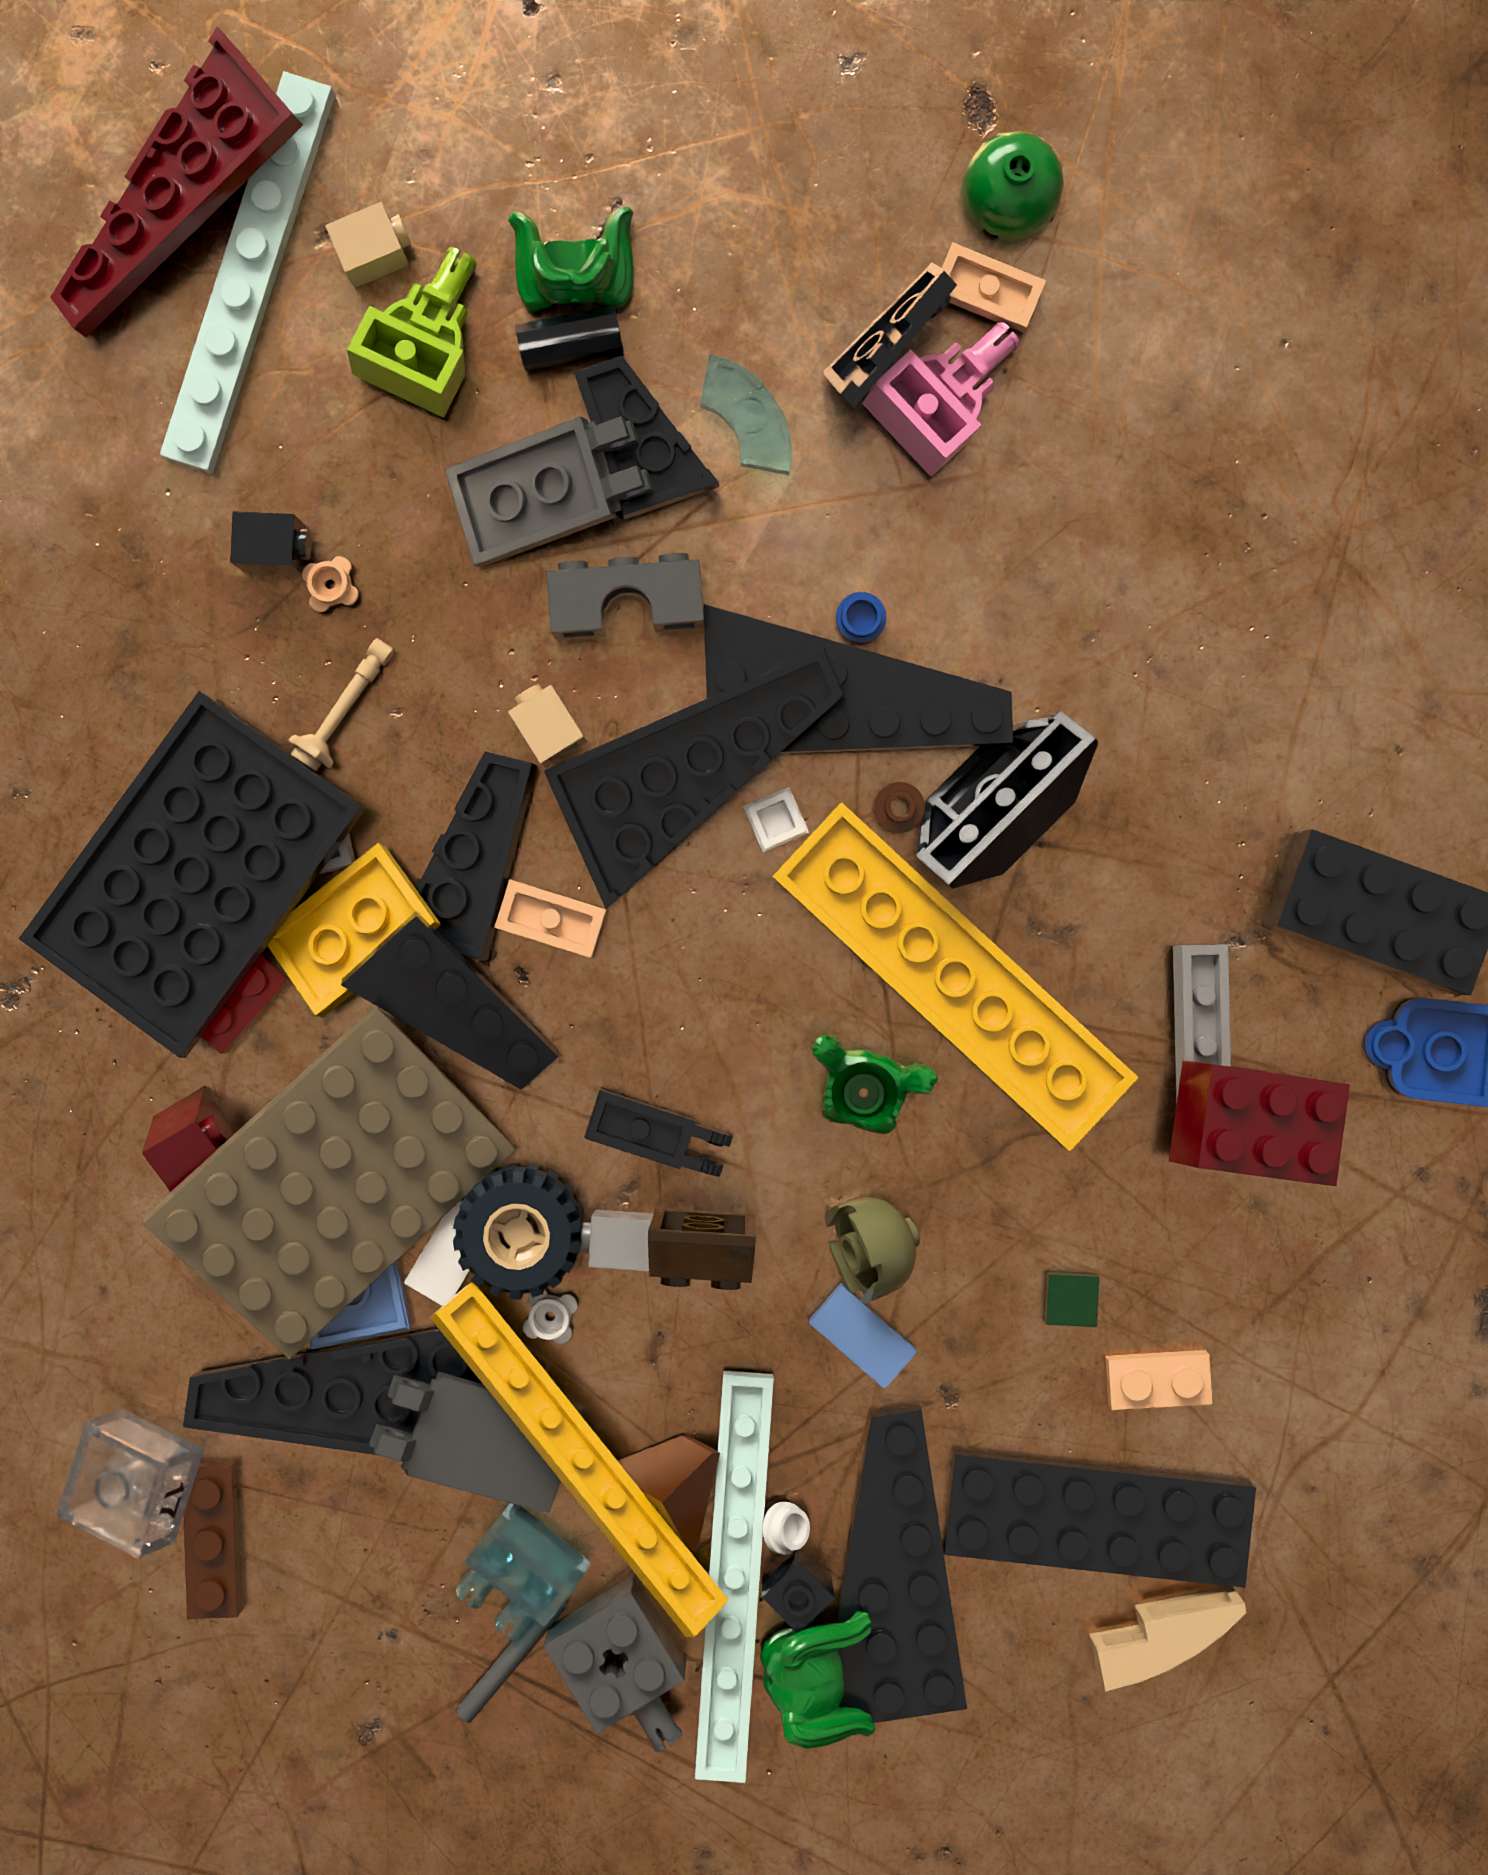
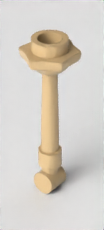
M378 638L371 643L366 653L368 655L367 659L361 661L355 670L356 675L346 687L317 733L304 736L293 735L289 738L288 741L295 746L290 754L315 772L320 765L329 769L332 767L333 760L330 758L326 741L367 684L373 682L380 672L379 667L381 665L385 666L390 661L395 649Z

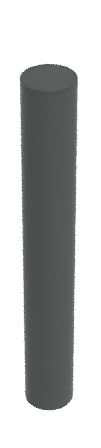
M556 1593L551 1594L456 1708V1712L462 1720L467 1723L473 1721L564 1612L568 1605L562 1597Z

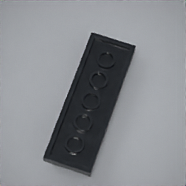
M953 1450L943 1552L944 1555L1245 1588L1256 1487L1252 1482Z

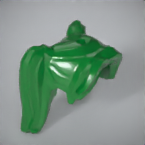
M622 207L609 215L606 220L604 233L598 240L585 239L574 242L557 240L545 243L541 242L536 223L527 215L514 211L509 216L508 222L515 231L516 281L518 294L526 308L536 312L549 308L552 304H568L571 302H598L602 306L615 305V308L624 306L631 296L633 287V259L630 242L632 209Z
M835 1035L819 1036L815 1039L814 1045L811 1046L813 1055L829 1071L825 1092L821 1100L823 1103L822 1116L830 1122L851 1124L876 1134H888L896 1127V1119L907 1095L930 1094L938 1080V1075L927 1064L914 1062L911 1066L899 1065L888 1056L876 1054L870 1050H845L841 1046V1039H838ZM863 1088L869 1092L866 1098L859 1096V1091Z
M855 1611V1614L844 1623L816 1626L798 1633L792 1628L782 1629L774 1633L764 1643L760 1652L761 1663L764 1665L765 1671L763 1686L774 1705L782 1714L781 1722L784 1729V1738L790 1744L810 1749L827 1746L856 1734L868 1737L875 1732V1724L870 1714L858 1708L839 1707L844 1695L843 1665L839 1650L859 1643L871 1633L872 1622L868 1613Z

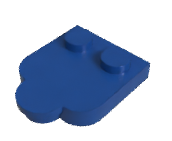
M1412 998L1398 1007L1393 1020L1381 1021L1375 1024L1367 1033L1365 1051L1368 1058L1376 1066L1388 1070L1389 1082L1399 1094L1413 1099L1488 1107V1005Z

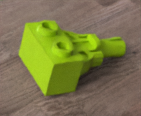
M453 247L448 248L445 254L446 257L432 283L425 285L423 291L421 285L413 284L405 299L393 303L384 312L369 306L347 348L352 375L443 418L466 375L461 328L468 312L463 305L459 303L457 305V301L472 272L477 267L475 259L465 252L461 259H458L460 250Z

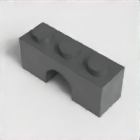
M668 553L660 555L658 557L659 562L639 564L636 557L608 560V567L588 568V562L586 561L559 563L558 571H546L551 634L555 640L605 636V611L615 598L626 594L637 595L648 602L652 608L655 632L705 628L699 559L689 560V554Z

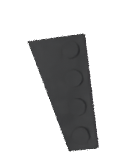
M484 752L454 808L456 814L445 834H441L432 850L434 855L422 878H417L414 884L418 893L441 923L435 930L460 954L481 960H488L496 929L494 928L504 898L537 765L490 752Z
M417 911L341 980V986L377 1005L384 1011L521 1090L558 1057L557 1049Z

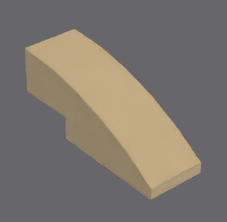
M1232 1586L1135 1605L1138 1625L1089 1634L1096 1673L1105 1692L1140 1683L1167 1672L1196 1656L1223 1636L1247 1613L1245 1602Z

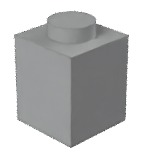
M595 1209L591 1222H583L581 1231L580 1253H589L588 1267L649 1271L648 1229L654 1213Z

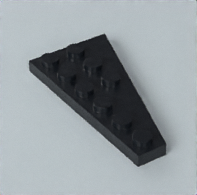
M704 604L707 698L825 647L844 695L779 754L1013 744L1011 691Z
M825 647L544 770L605 909L613 904L844 695Z
M439 1329L296 1354L290 1359L285 1356L194 1373L189 1380L183 1427L376 1455L374 1447H371L369 1444L376 1424L412 1434L420 1411L411 1410L392 1403V1398L388 1397L387 1393L394 1375L430 1385L432 1378L436 1379L438 1372H442L477 1383H483Z
M920 1405L870 1413L856 1505L854 1506L849 1547L846 1553L835 1623H844L855 1614V1611H862L870 1615L872 1625L871 1633L862 1641L839 1650L844 1678V1695L839 1707L861 1709L870 1714L874 1723L967 1709L922 1410Z

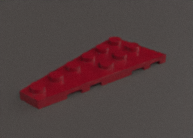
M218 26L208 40L213 49L201 68L193 65L184 79L189 88L176 108L164 111L124 176L130 181V184L119 202L116 204L109 201L100 215L106 223L93 244L81 246L50 297L72 328L85 338L303 126Z

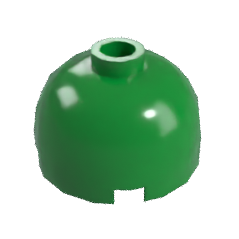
M1012 131L999 133L985 141L968 162L961 187L963 208L972 224L983 232V229H985L990 234L997 235L998 240L1006 242L1029 239L1044 230L1060 204L1064 188L1061 162L1053 148L1037 135Z

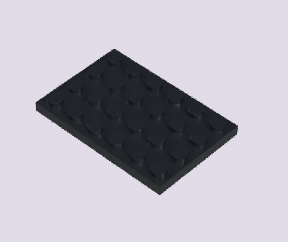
M198 691L19 937V940L177 1057L186 1058L366 809L209 696Z

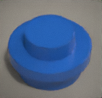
M856 592L844 598L838 606L836 624L840 633L847 640L854 643H867L876 639L883 631L886 624V611L884 605L876 596L866 592Z

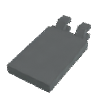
M579 416L446 468L445 472L473 564L484 567L617 517L616 512L622 510L621 500L632 499L652 491L653 487L647 470H640V467L634 466L611 474L605 452L617 451L638 442L633 422L630 420L625 421V418L620 416L597 425L595 421L588 423L587 419Z
M438 1372L436 1379L432 1378L430 1385L397 1375L393 1376L387 1393L388 1397L392 1398V1403L411 1410L420 1411L412 1434L376 1424L369 1443L371 1447H374L376 1455L402 1461L400 1468L404 1470L407 1476L550 1513L561 1480L484 1384Z

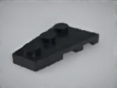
M932 262L822 372L853 408L858 405L925 323L947 306L951 300L950 293L956 288L957 284L945 270Z
M623 356L574 372L591 422L595 421L598 425L620 416L624 417L625 421L630 420L633 422L638 442L617 451L605 452L611 474L634 466L640 467V470H647L653 490L635 498L620 501L624 520L719 487L717 479L691 449V445L659 407V403Z

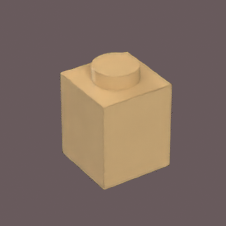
M382 201L325 225L344 272L354 288L410 265L403 248L411 245L401 218L399 215L390 218Z
M540 684L528 688L514 699L517 706L508 711L536 758L545 768L587 742L552 685L542 689Z

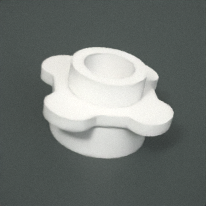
M544 1290L542 1295L533 1298L530 1294L528 1302L531 1305L528 1319L523 1323L524 1333L533 1339L537 1337L546 1340L553 1339L558 1344L567 1342L572 1336V1329L569 1325L571 1315L578 1307L576 1299L570 1294H564L561 1297L549 1295L546 1290ZM553 1312L555 1319L552 1321L547 1320L546 1313Z

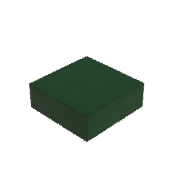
M1046 1272L1044 1322L1046 1325L1097 1327L1099 1276L1097 1274Z

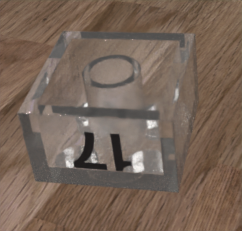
M124 1409L87 1420L83 1427L56 1516L137 1559L175 1543L204 1449Z

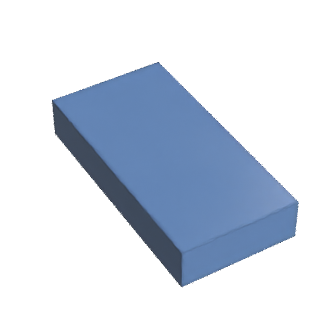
M842 1282L808 1319L811 1326L884 1389L918 1352L914 1345L866 1303L860 1302V1298L851 1293Z

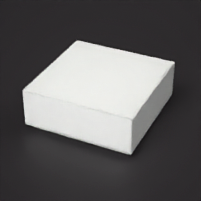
M790 787L743 806L763 853L809 834Z

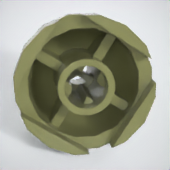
M872 1197L853 1199L829 1209L826 1218V1228L835 1225L839 1241L833 1240L829 1242L830 1251L847 1289L851 1293L861 1290L864 1296L860 1299V1302L865 1304L889 1295L901 1288L912 1274L916 1261V1247L919 1246L920 1242L918 1230L914 1222L910 1218H904L902 1213L890 1203Z

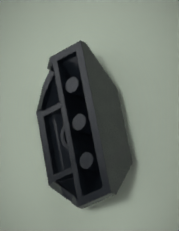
M1062 711L1048 714V718L1027 720L1013 724L1012 745L980 746L926 800L921 825L920 844H918L916 851L917 858L951 889L1004 874L1076 802L1098 746L1097 739Z

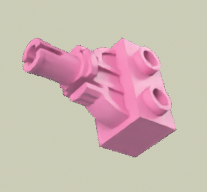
M997 322L972 348L966 349L952 364L949 363L962 348L958 343L951 345L943 354H929L921 358L910 349L879 378L862 403L930 477L953 458L969 442L981 426L977 419L981 411L982 400L993 390L995 384L989 378L977 390L973 389L1005 357L1019 347V339L1014 332L1006 337L998 346H994L1010 328L1003 322Z

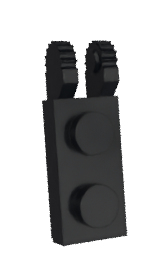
M600 1089L584 1138L677 1169L683 1166L720 1177L723 1165L712 1158L686 1153L690 1137L693 1136L706 1140L715 1146L730 1147L733 1136L724 1131L695 1123L696 1119Z

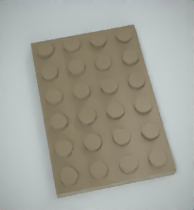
M375 1005L142 1218L143 1225L282 1354L290 1359L456 1206L476 1183L490 1174L511 1155L515 1148L399 1027Z

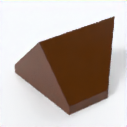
M679 1436L617 1460L690 1552H697L720 1452L690 1436Z

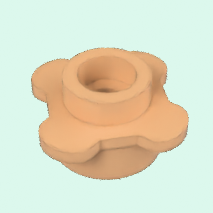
M337 556L332 562L310 563L304 568L302 577L307 582L308 590L312 594L309 604L315 611L323 613L330 606L340 603L350 606L357 601L359 592L357 588L352 586L349 575L352 565L346 558ZM329 580L335 582V586L332 589L326 587V583Z

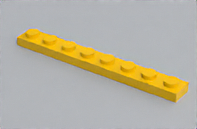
M473 1282L466 1285L430 1316L431 1320L686 1638L695 1637L729 1599L479 1287Z

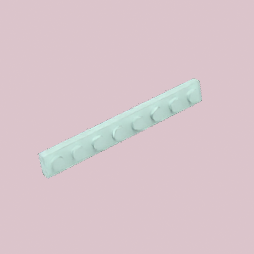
M283 71L276 94L303 126L248 179L160 451V456L165 460L212 475L335 98V93L331 86Z
M723 1371L718 1440L720 1456L716 1468L709 1576L729 1601L705 1626L695 1779L741 1783H745L773 1374Z

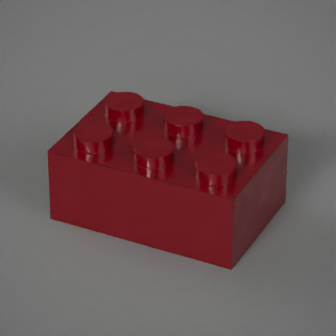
M1183 1060L1169 1162L1201 1169L1336 1187L1350 1084Z

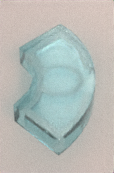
M709 354L700 402L701 408L719 415L733 429L740 445V466L790 475V432L783 411L778 406L774 397L764 386V383L746 368L726 358Z

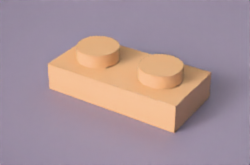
M952 242L942 269L957 284L956 288L950 293L951 300L949 303L995 322H1003L1010 328L1025 333L1046 280Z
M509 879L494 928L592 958L607 910Z
M1206 1350L1105 1356L1108 1406L1111 1410L1212 1404L1210 1356Z

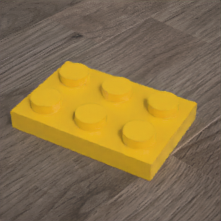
M377 843L295 908L267 946L315 1016L325 1017L354 994L352 991L341 986L342 978L415 911L434 929L439 927L441 923L386 846Z

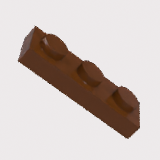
M237 1461L186 1463L181 1470L184 1486L182 1497L187 1619L238 1617L242 1612Z

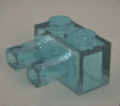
M509 1503L464 1561L471 1569L458 1582L455 1592L462 1601L471 1590L474 1591L473 1596L466 1605L476 1609L480 1608L492 1590L497 1588L510 1599V1602L495 1617V1626L502 1633L509 1623H513V1627L505 1637L516 1641L524 1635V1631L534 1619L543 1627L547 1625L573 1593L591 1562L522 1506Z

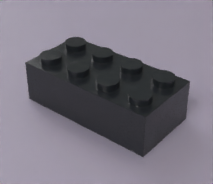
M1310 829L1295 832L1262 927L1449 994L1471 996L1488 950V892Z

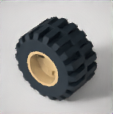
M518 1163L508 1164L505 1169L499 1171L497 1168L494 1169L469 1191L455 1217L453 1229H456V1235L453 1238L454 1251L459 1250L461 1255L458 1263L463 1271L469 1268L473 1273L471 1281L479 1287L482 1282L491 1287L489 1294L499 1297L501 1291L510 1293V1299L521 1300L525 1293H531L532 1298L542 1295L545 1288L551 1286L553 1289L562 1282L563 1276L566 1273H570L579 1254L582 1242L581 1231L583 1222H585L582 1221L583 1209L580 1200H575L573 1197L574 1190L568 1182L564 1185L558 1180L559 1174L552 1170H549L548 1173L539 1170L540 1165L529 1163L527 1167H518Z

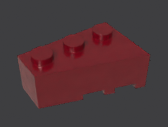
M203 1086L153 1116L142 1154L171 1192L233 1136L234 1133L206 1086Z

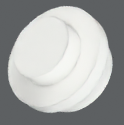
M778 1502L771 1506L763 1521V1537L768 1548L774 1553L787 1555L805 1545L810 1533V1523L805 1512L790 1502Z

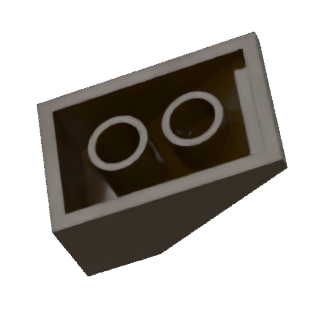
M655 1209L648 1229L649 1277H660V1284L672 1287L690 1286L691 1279L711 1280V1287L721 1290L741 1289V1282L752 1283L756 1242L755 1215Z

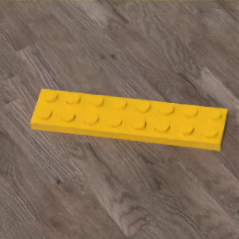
M842 802L772 876L1069 1152L1139 1078Z

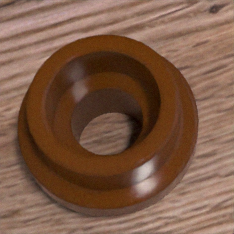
M905 782L891 783L885 786L876 797L874 804L875 816L878 822L891 832L903 833L910 831L923 818L925 812L924 798L920 791L911 784ZM903 798L908 802L909 812L907 815L899 817L892 813L890 806L893 799Z

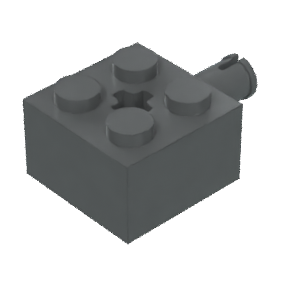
M635 1574L556 1621L549 1628L543 1647L596 1734L628 1715H635L652 1743L655 1752L666 1749L665 1740L671 1746L681 1737L682 1731L680 1727H677L659 1696L685 1681L686 1658ZM611 1649L612 1652L616 1655L624 1652L625 1656L617 1657L616 1655H609L607 1653V1650Z

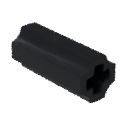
M615 305L515 324L519 351L525 371L624 352Z

